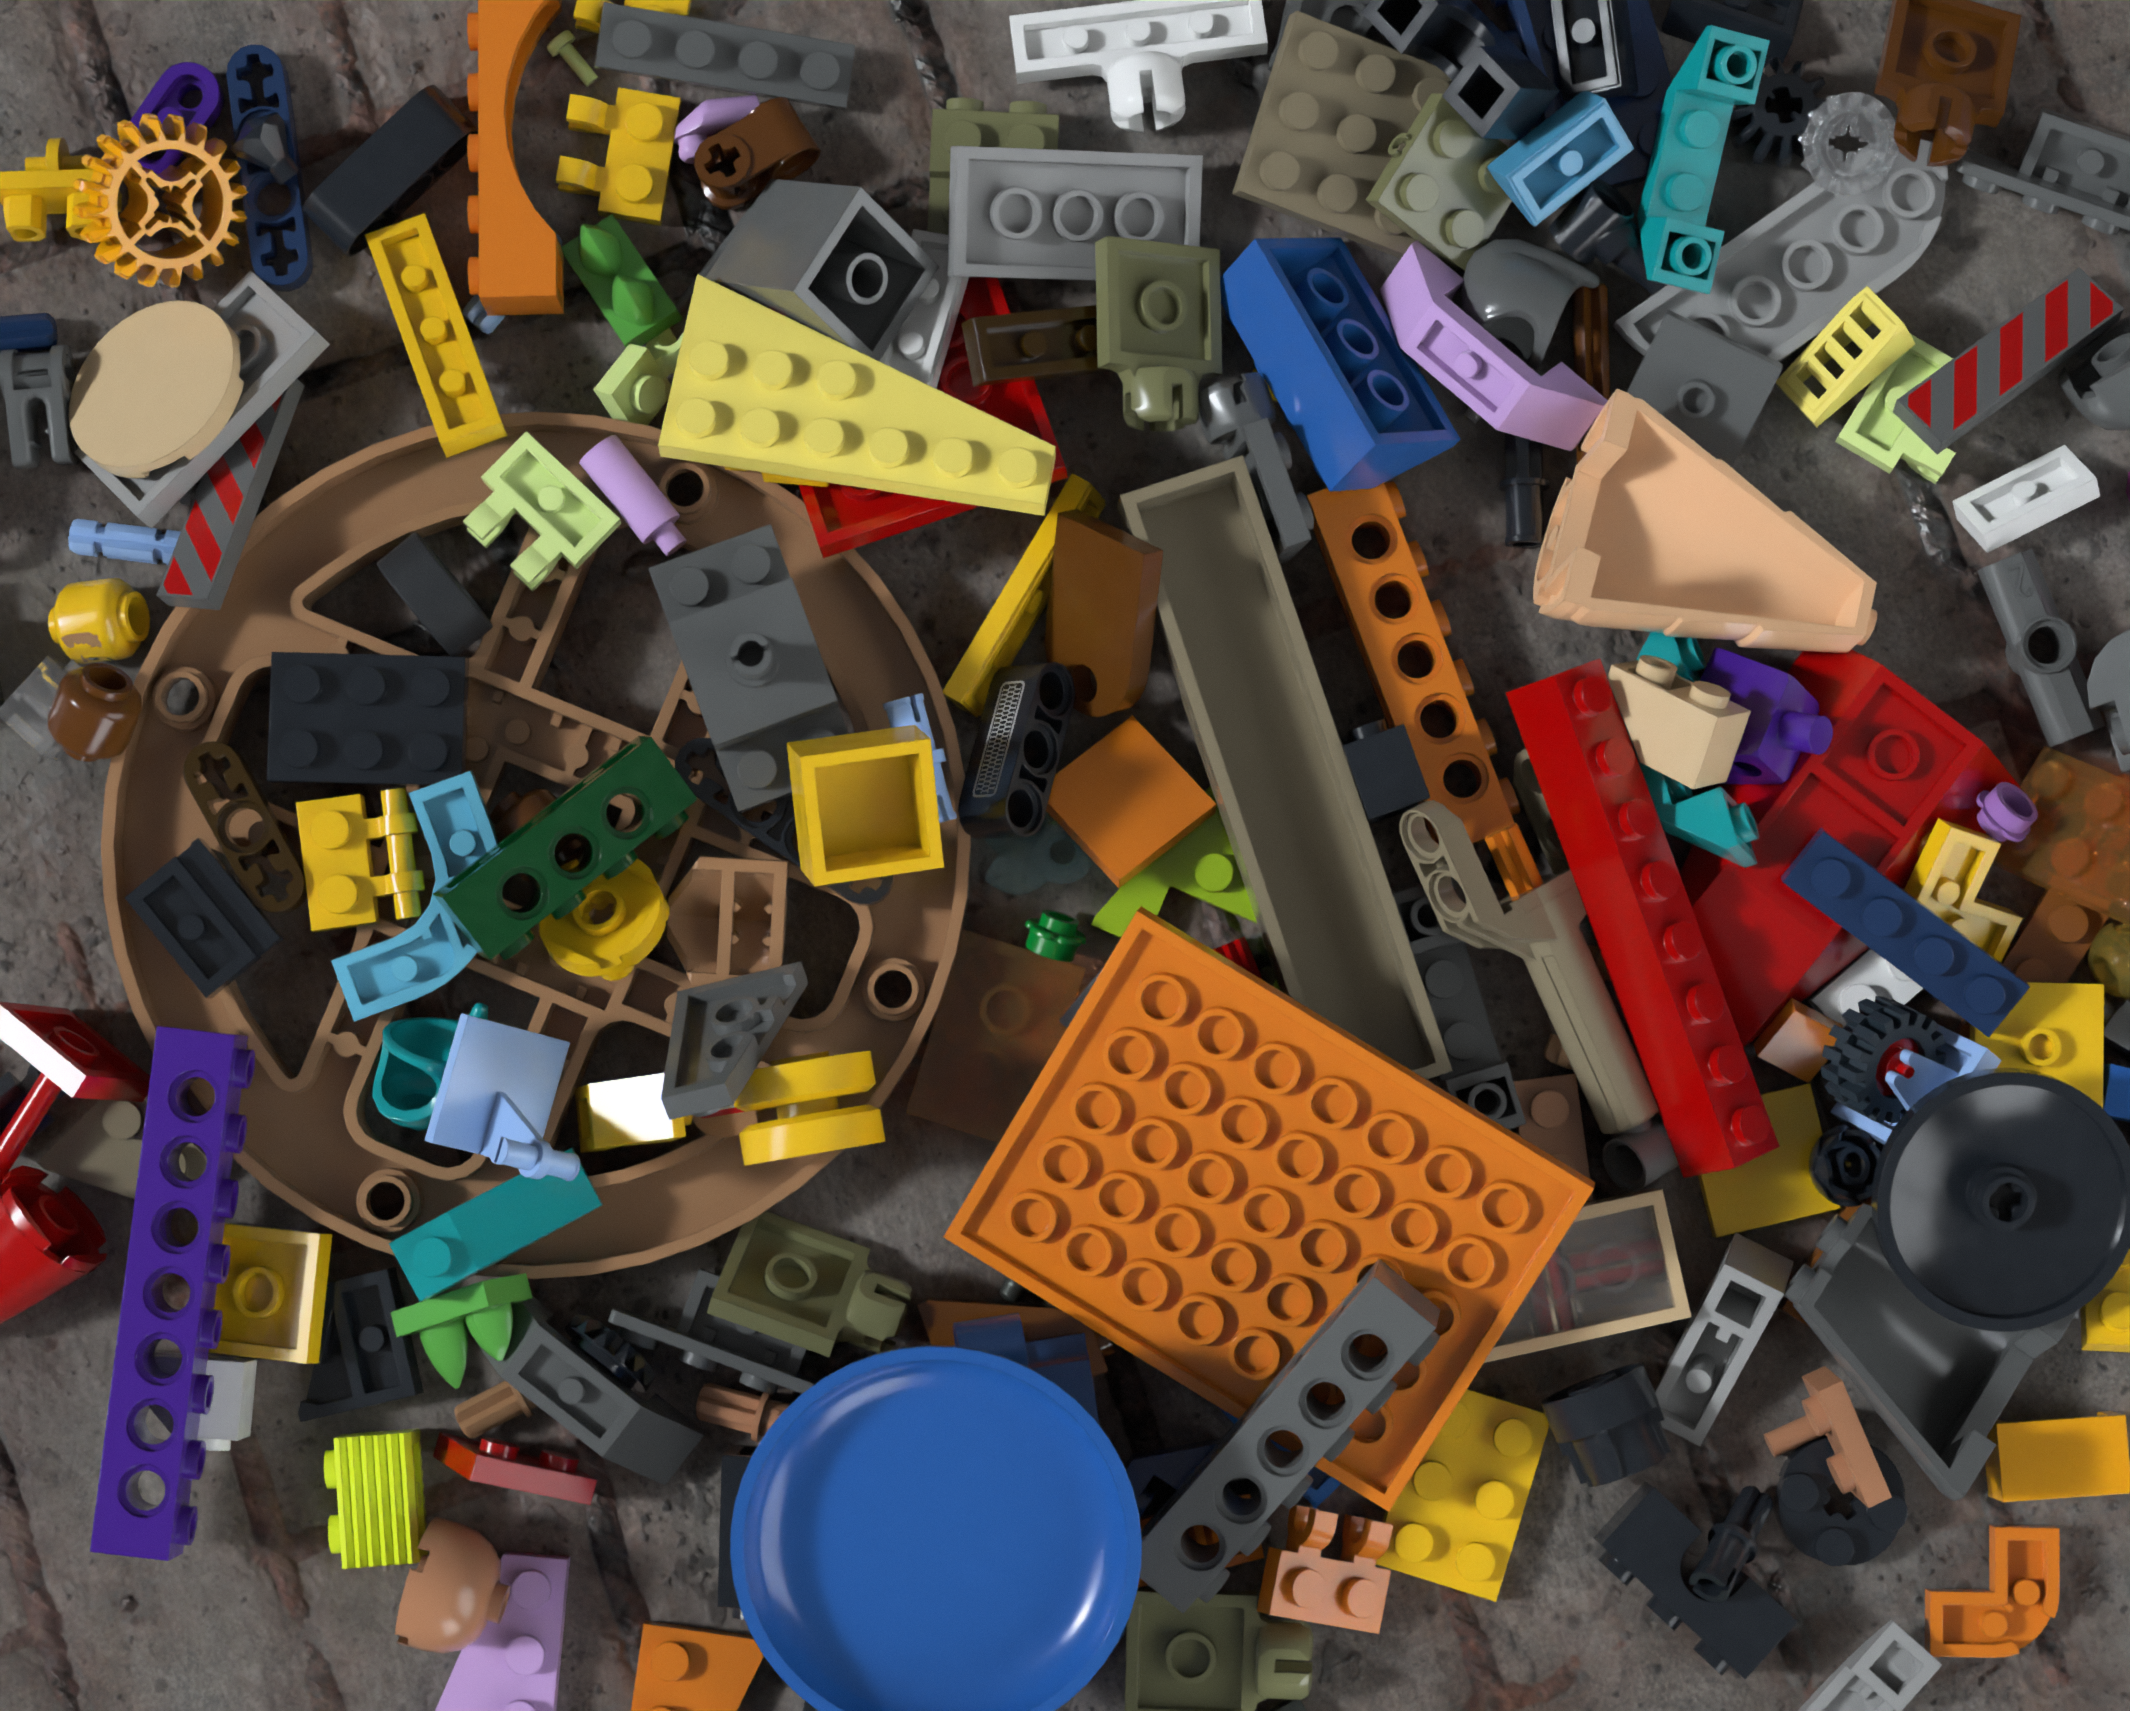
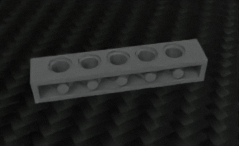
M1378 1259L1141 1530L1142 1559L1140 1578L1183 1614L1198 1597L1205 1603L1210 1601L1228 1579L1230 1572L1224 1567L1240 1550L1244 1555L1249 1556L1267 1536L1272 1527L1266 1521L1280 1504L1284 1505L1288 1510L1291 1509L1305 1494L1313 1482V1478L1308 1475V1472L1322 1457L1332 1462L1346 1448L1355 1434V1431L1349 1427L1364 1409L1373 1415L1386 1403L1398 1385L1392 1380L1393 1376L1407 1361L1416 1367L1431 1352L1440 1338V1335L1434 1331L1437 1327L1440 1309L1382 1260ZM1362 1334H1373L1385 1342L1388 1350L1380 1356L1368 1357L1361 1354L1355 1348L1353 1340ZM1321 1382L1335 1384L1342 1390L1345 1399L1337 1404L1322 1403L1315 1398L1311 1387ZM1278 1430L1293 1432L1300 1438L1303 1447L1292 1452L1280 1450L1272 1443L1269 1435ZM1235 1478H1247L1259 1487L1261 1494L1254 1498L1239 1497L1230 1489L1228 1482ZM1194 1525L1207 1526L1217 1534L1219 1541L1211 1545L1199 1544L1190 1537L1187 1529Z

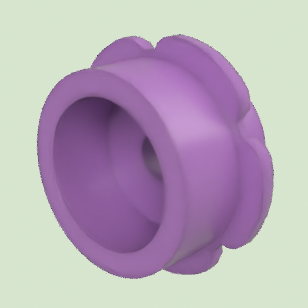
M2007 782L1999 783L1991 792L1983 790L1976 799L1977 805L1981 808L1977 814L1979 825L1990 837L1998 841H2006L2007 839L2014 842L2023 841L2030 832V825L2038 817L2036 806L2029 796L2020 788Z

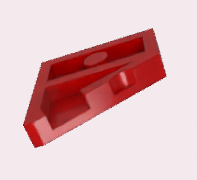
M439 1432L433 1457L470 1481L591 1505L597 1479L577 1468L579 1459L560 1452L542 1450L539 1458L520 1453L519 1446L506 1441L482 1437L481 1442Z

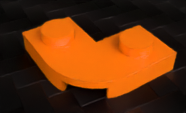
M1989 1525V1589L1925 1588V1650L1933 1657L2001 1658L2019 1654V1649L2037 1638L2047 1625L2050 1617L2055 1618L2058 1610L2060 1596V1528L2042 1525Z

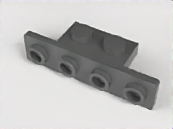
M2041 107L2017 166L1968 149L1960 160L1954 162L1956 171L1964 174L1962 182L1980 191L1997 194L2001 186L2024 194L2021 201L2036 210L2057 214L2060 207L2084 215L2081 222L2097 231L2111 235H2117L2120 228L2130 231V137Z
M702 1268L697 1272L677 1328L622 1307L613 1308L608 1322L621 1327L618 1336L629 1343L655 1350L658 1341L682 1349L679 1357L680 1361L709 1372H715L718 1363L742 1371L740 1383L768 1394L776 1395L779 1385L799 1393H804L820 1381L799 1373L807 1349L708 1314L709 1303L720 1275Z

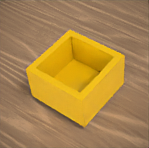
M916 725L786 743L800 868L814 887L944 867L931 738Z

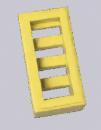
M1866 286L1839 311L1777 379L1776 384L1817 428L1912 348L1915 342L1899 317ZM1871 324H1874L1881 331L1874 339L1864 331ZM1851 341L1862 350V353L1856 359L1844 349ZM1831 358L1844 370L1838 379L1823 366ZM1811 375L1826 389V392L1819 399L1803 383Z

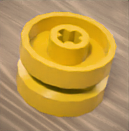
M829 1051L769 1061V1067L754 1070L734 1103L735 1108L744 1112L776 1108L778 1120L747 1125L739 1133L744 1166L886 1142L881 1110L867 1104L839 1109L837 1097L867 1092L876 1084L871 1051L829 1056Z

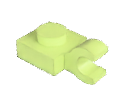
M670 328L647 342L645 347L629 343L593 389L612 419L649 425L669 399L672 385L667 377L675 372L683 333L677 340Z

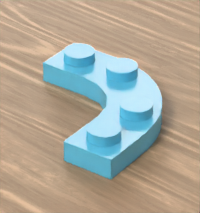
M472 770L409 793L432 854L436 879L429 906L416 924L393 938L331 960L354 1022L433 992L461 972L478 953L433 895L434 892L498 844L493 824Z

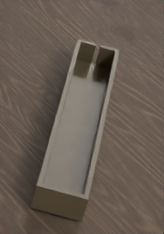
M1243 455L1120 495L1117 510L1124 531L1163 550L1155 623L1280 991L1426 1080L1453 1071Z

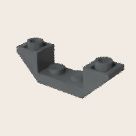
M1422 885L1392 893L1453 1070L1437 1076L1441 1089L1507 1129L1526 1124L1508 1062H1501L1465 942L1443 932Z
M532 1296V1299L511 1305L513 1309L512 1336L503 1360H495L479 1346L499 1376L601 1457L666 1485L705 1435V1432L656 1393L647 1402L548 1325L547 1323L555 1313L534 1296Z

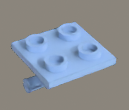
M461 1013L424 1141L489 1157L494 1164L518 1168L520 1174L527 1178L541 1179L545 1175H549L566 1181L575 1179L580 1170L578 1155L554 1150L550 1143L543 1139L570 1042Z

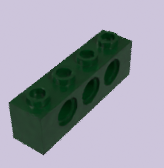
M638 736L443 885L433 895L480 956L491 960L499 954L503 960H506L525 948L535 938L530 929L549 914L555 920H558L579 906L587 897L582 889L594 879L603 874L609 880L634 863L638 855L633 849L652 834H654L657 840H661L681 827L689 819L685 809L698 799L653 738ZM624 793L634 803L635 816L629 826L622 830H615L607 820L606 810L609 802L615 796ZM574 833L583 843L584 855L576 867L563 870L556 862L554 855L555 847L563 836ZM523 873L531 881L533 888L532 897L524 907L511 910L503 901V886L511 876Z

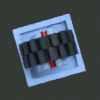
M1876 996L1875 1002L1867 998L1859 1001V1012L1849 1008L1841 1016L1847 1023L1844 1028L1836 1025L1833 1026L1829 1035L1837 1038L1834 1046L1824 1045L1822 1056L1831 1060V1063L1821 1066V1074L1823 1078L1830 1081L1825 1085L1828 1094L1836 1097L1834 1100L1837 1103L1831 1110V1113L1844 1124L1855 1130L1866 1132L1872 1139L1885 1145L1887 1138L1898 1121L1920 1098L1934 1088L1956 1077L1984 1069L1997 1068L2002 1060L1988 1048L1936 1024L1934 1020L1926 1017V1015L1893 999L1890 1000L1886 997Z

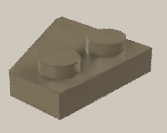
M148 1095L143 1102L99 1100L37 1163L44 1170L135 1199ZM195 1143L188 1144L182 1150L179 1157V1165L185 1176L196 1180L206 1169L207 1158L205 1152Z

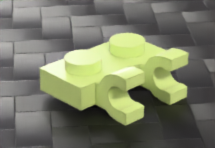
M1910 334L1915 345L1871 382L1835 442L1889 474L1901 458L1916 473L1936 484L1956 453L1946 448L1937 455L1893 413V409L1897 399L1953 358Z
M527 431L481 476L483 482L493 493L463 520L464 524L468 527L467 531L485 548L502 533L515 513L540 535L531 546L510 564L514 570L513 574L532 592L548 577L562 557L577 570L621 525L620 518Z

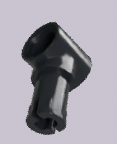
M1597 178L1581 190L1549 226L1554 240L1576 260L1585 264H1591L1595 258L1603 264L1612 262L1652 295L1665 285L1647 280L1641 238L1636 232L1637 224L1631 220L1634 217L1633 209L1627 200L1605 181Z

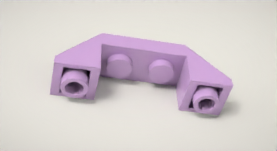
M1418 240L1413 242L1380 289L1400 349L1496 430L1568 451L1575 449L1589 431L1608 400L1562 361L1542 376L1536 373L1451 301L1462 285L1463 278Z

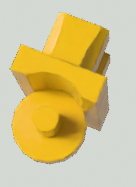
M63 137L48 139L45 156L26 157L25 171L0 172V203L3 206L6 229L13 240L17 242L41 241L46 238L47 214L67 213L66 229L71 237L83 240L80 232L93 221V219L75 216L72 208L79 203L89 201V194L74 189L73 182L81 178L91 181L94 170L82 164L81 158L84 155L70 156L67 142ZM119 190L117 197V211L121 212L122 194Z

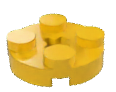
M575 859L564 864L561 868L569 870L576 867L579 862ZM636 859L627 869L609 880L603 874L594 879L582 889L587 896L586 899L567 915L555 920L549 914L539 922V935L552 959L562 968L581 976H601L609 981L620 980L628 976L632 972L634 965L643 960L657 945L670 915V907L651 869L639 859ZM609 903L614 904L612 909L614 914L609 920L601 924H593L592 919L588 915L593 908L603 910Z

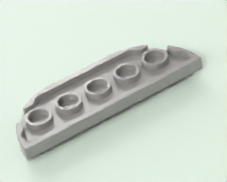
M1894 126L1722 246L1710 294L1667 285L1618 319L1613 327L1631 347L1645 356L1667 310H1671L1780 362L1817 337L1839 311L1866 286L1875 294H1878L1901 277L1920 258L1933 239L1942 218L1940 216L1944 203L1945 182L1948 180V165L1927 166L1930 142L1922 139L1917 160L1915 162L1908 160L1899 152L1893 137Z

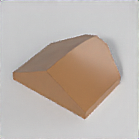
M700 856L668 897L670 915L667 919L666 936L693 986L706 985L783 966L788 861Z

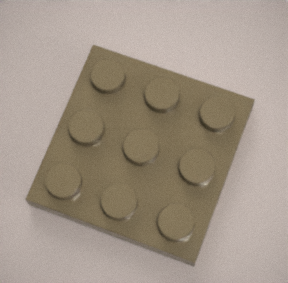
M1295 11L1288 17L1232 194L1401 259L1409 246L1416 240L1369 204L1366 198L1392 158V155L1388 153L1392 140L1400 133L1408 132L1431 93L1444 94L1453 81L1433 64L1410 55L1401 54L1398 50L1300 11ZM1402 142L1397 149L1402 151L1405 144Z

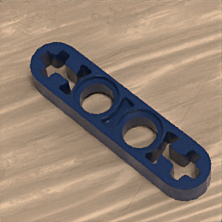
M251 44L235 52L227 65V84L235 138L237 137L247 120L277 112L284 120L289 156L299 167L300 171L283 183L288 186L291 192V202L288 208L283 213L275 216L266 215L260 212L258 208V195L266 185L278 182L269 170L237 157L241 167L239 170L241 185H244L248 191L243 196L245 215L248 218L246 219L250 256L255 273L268 287L277 291L290 292L304 285L313 271V253L308 216L303 211L305 194L290 82L285 65L273 50L263 45ZM261 62L268 72H273V76L263 79L264 98L270 106L279 102L278 108L258 106L254 88L248 81L242 80V76L252 74L253 63ZM245 106L255 107L246 112L244 110ZM296 225V231L294 232L283 230ZM262 228L282 230L286 249L291 255L298 256V261L288 264L287 275L280 276L273 266H267V260L277 257L276 238L270 232L261 235Z

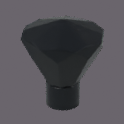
M277 112L247 120L230 146L237 157L269 170L280 185L300 171L299 167L289 156L284 120Z

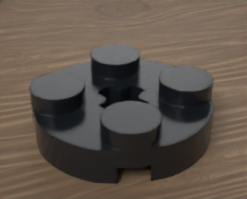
M1821 1436L1794 1450L1783 1463L1779 1473L1781 1477L1777 1484L1776 1497L1774 1496L1775 1516L1780 1529L1788 1541L1800 1552L1829 1566L1861 1564L1885 1551L1894 1541L1899 1529L1905 1524L1908 1517V1507L1905 1503V1488L1896 1466L1885 1453L1870 1445L1892 1498L1868 1508L1855 1497L1851 1501L1853 1511L1844 1517L1839 1512H1833L1828 1515L1824 1509V1505L1831 1499L1827 1489L1835 1484L1826 1458L1835 1455L1828 1437Z

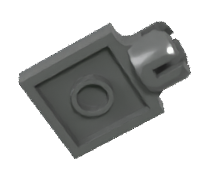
M1242 373L1243 379L1233 384L1234 396L1230 388H1223L1220 382H1215L1199 392V421L1204 435L1211 445L1225 444L1222 451L1225 461L1243 455L1279 563L1283 564L1289 562L1312 539L1309 530L1314 528V518L1307 498L1302 492L1295 494L1287 470L1292 468V459L1287 442L1281 432L1273 433L1270 425L1276 421V408L1267 383L1260 373Z

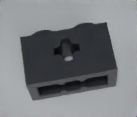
M1382 719L1347 732L1348 736L1341 739L1342 747L1369 825L1405 813L1431 798L1404 724L1387 729L1386 723Z

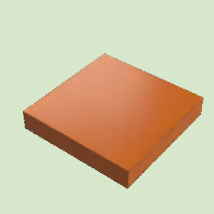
M1132 715L1055 774L1046 811L1108 878L1120 888L1214 815L1216 803Z

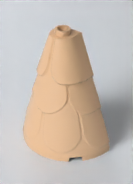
M1618 388L1615 390L1595 419L1580 446L1581 450L1586 452V455L1576 465L1573 479L1565 478L1549 519L1534 577L1533 600L1534 604L1541 606L1538 613L1553 619L1574 621L1579 625L1657 632L1664 633L1666 637L1734 640L1738 647L1847 653L1856 644L1864 645L1870 638L1877 621V611L1872 609L1877 582L1792 511L1784 512L1726 462L1713 457L1643 399L1635 398Z

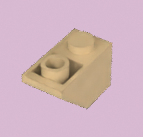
M1642 655L1636 661L1611 665L1608 680L1640 763L1691 789L1726 782L1751 711L1730 701V692L1718 685L1704 681L1691 682L1677 675L1676 665L1660 657Z

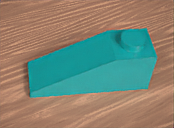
M573 1148L565 1151V1153L576 1154ZM580 1162L578 1175L572 1181H566L549 1175H545L541 1179H532L520 1174L390 1242L389 1245L419 1302L441 1294L601 1207L603 1203Z

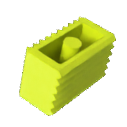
M419 1428L342 1434L333 1438L334 1450L325 1451V1484L327 1489L337 1488L338 1514L330 1515L328 1519L329 1548L332 1554L341 1553L342 1569L415 1564L420 1562L423 1555H428V1551L418 1548L427 1526L424 1506L421 1434Z

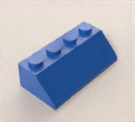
M1341 237L1255 238L1220 277L1221 304L1225 309L1228 321L1239 333L1254 359L1258 373L1266 380L1284 411L1285 420L1295 430L1313 462L1315 472L1325 482L1330 492L1375 488L1452 448L1460 440L1459 435L1415 361L1400 349L1389 317Z

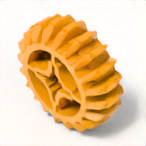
M144 113L140 119L139 129L131 121L122 120L118 122L117 132L120 142L111 136L101 134L97 137V143L105 153L103 157L99 159L86 154L81 158L82 164L85 167L94 170L91 181L81 178L73 182L74 189L89 194L88 202L79 203L72 208L74 215L84 219H93L80 232L82 239L88 243L100 242L94 257L103 264L115 261L114 273L117 276L127 280L136 273L138 283L146 287H153L159 277L164 285L171 288L178 287L182 279V271L193 280L203 279L204 270L201 260L204 259L215 266L224 264L222 254L216 248L218 244L222 242L235 246L239 243L238 237L234 233L227 231L230 220L239 223L248 219L244 211L232 207V200L240 199L248 193L244 185L228 181L241 169L239 163L232 159L221 160L227 148L226 143L215 137L206 141L207 127L193 122L185 128L184 120L181 116L168 114L161 124L157 115ZM165 149L178 150L187 157L177 167L169 165L159 174L144 168L138 162L139 159L152 152ZM123 180L128 188L129 200L128 205L118 217L117 197ZM149 185L165 191L162 199L167 205L166 209L173 217L156 210L159 202L154 196L155 192ZM202 187L203 205L200 217L197 219L193 212L192 204L194 196ZM162 228H167L169 231L177 233L183 239L172 247L158 251H143L134 245L143 235L151 237Z

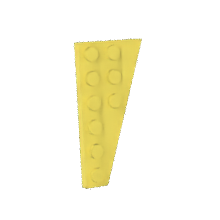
M697 274L659 438L658 448L660 457L1045 516L1056 458V446Z

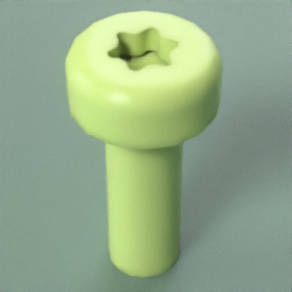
M565 30L549 42L547 50L552 57L560 54L584 85L588 87L598 76L571 44L575 40V36L569 30Z

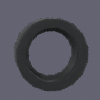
M415 532L377 562L378 568L391 586L451 656L457 657L492 629V623L418 533Z

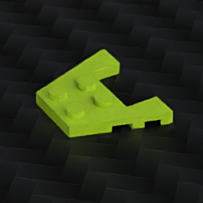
M1210 785L1209 788H1208L1205 792H1206V793L1212 798V800L1216 803V800H1215V797H1214V794H1213V791H1212V788H1211V785ZM1217 803L1214 815L1120 887L1095 915L1091 926L1121 939L1135 913L1141 906L1158 916L1170 888L1257 924ZM1275 979L1273 987L1280 990L1277 980Z

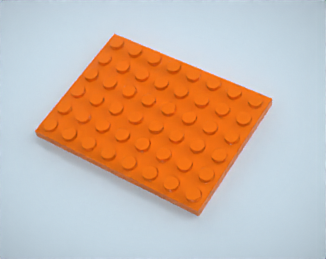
M1141 906L1129 923L943 1238L1237 1419L1243 1415L1377 1260H1382L1440 1309L1437 1327L1434 1330L1440 1335V1338L1419 1365L1414 1367L1407 1361L1393 1376L1392 1380L1398 1385L1390 1398L1375 1414L1372 1415L1364 1409L1349 1427L1355 1431V1434L1340 1455L1332 1462L1322 1457L1315 1467L1389 1512L1593 1192L1595 1182ZM1362 1334L1353 1340L1355 1348L1361 1354L1368 1357L1380 1356L1388 1350L1385 1342L1373 1334ZM1321 1382L1311 1387L1315 1398L1322 1403L1337 1404L1345 1399L1344 1393L1335 1384ZM1278 1430L1269 1435L1271 1440L1291 1452L1303 1447L1300 1438L1293 1432Z

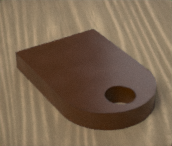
M1074 509L1060 512L1057 516L1045 630V652L1047 662L1061 663L1070 671L1075 686L1073 708L1087 716L1101 717L1129 709L1140 699L1145 690L1150 670L1163 550L1085 512ZM1090 671L1093 672L1096 678L1097 692L1092 686Z

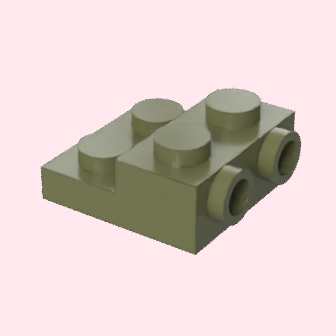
M964 97L948 99L946 101V109H932L927 231L948 235L951 146L1058 150L1059 115L1047 114V105L1036 101L1011 102L1009 104V112L984 111L983 101Z

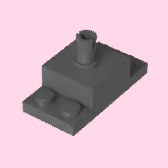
M771 524L648 568L739 814L792 795L787 742L848 734L838 707L837 697L794 581L789 575Z

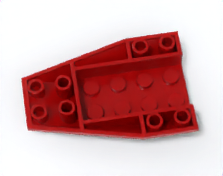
M1852 649L1847 653L1802 651L1786 672L1794 677L1819 702L1818 715L1826 716L1830 719L1833 735L1828 749L1820 755L1801 752L1790 778L1782 784H1717L1716 788L1721 786L1737 804L1745 802L1750 808L1759 833V838L1751 841L1757 864L1745 868L1691 844L1679 872L1743 1048L1764 1032L1791 998L1802 1002L1869 948L1784 884L1780 878L1821 827L1901 888L1905 889L1938 818L1986 834L1977 820V814L1981 810L1976 802L1978 794L1983 790L1991 792L2001 782H2007L2021 788L1982 740L1885 666Z

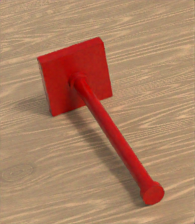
M0 1002V1038L41 1071V1074L0 1136L1 1181L14 1165L61 1090H64L72 1098L143 1102L148 1095L150 1076L68 1008Z

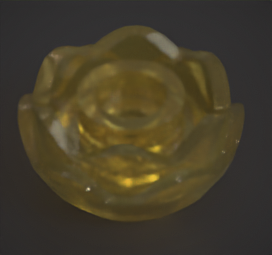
M2109 923L2099 930L2094 937L2088 955V962L2097 983L2104 984V990L2110 995L2124 999H2130V924L2113 926L2112 923Z

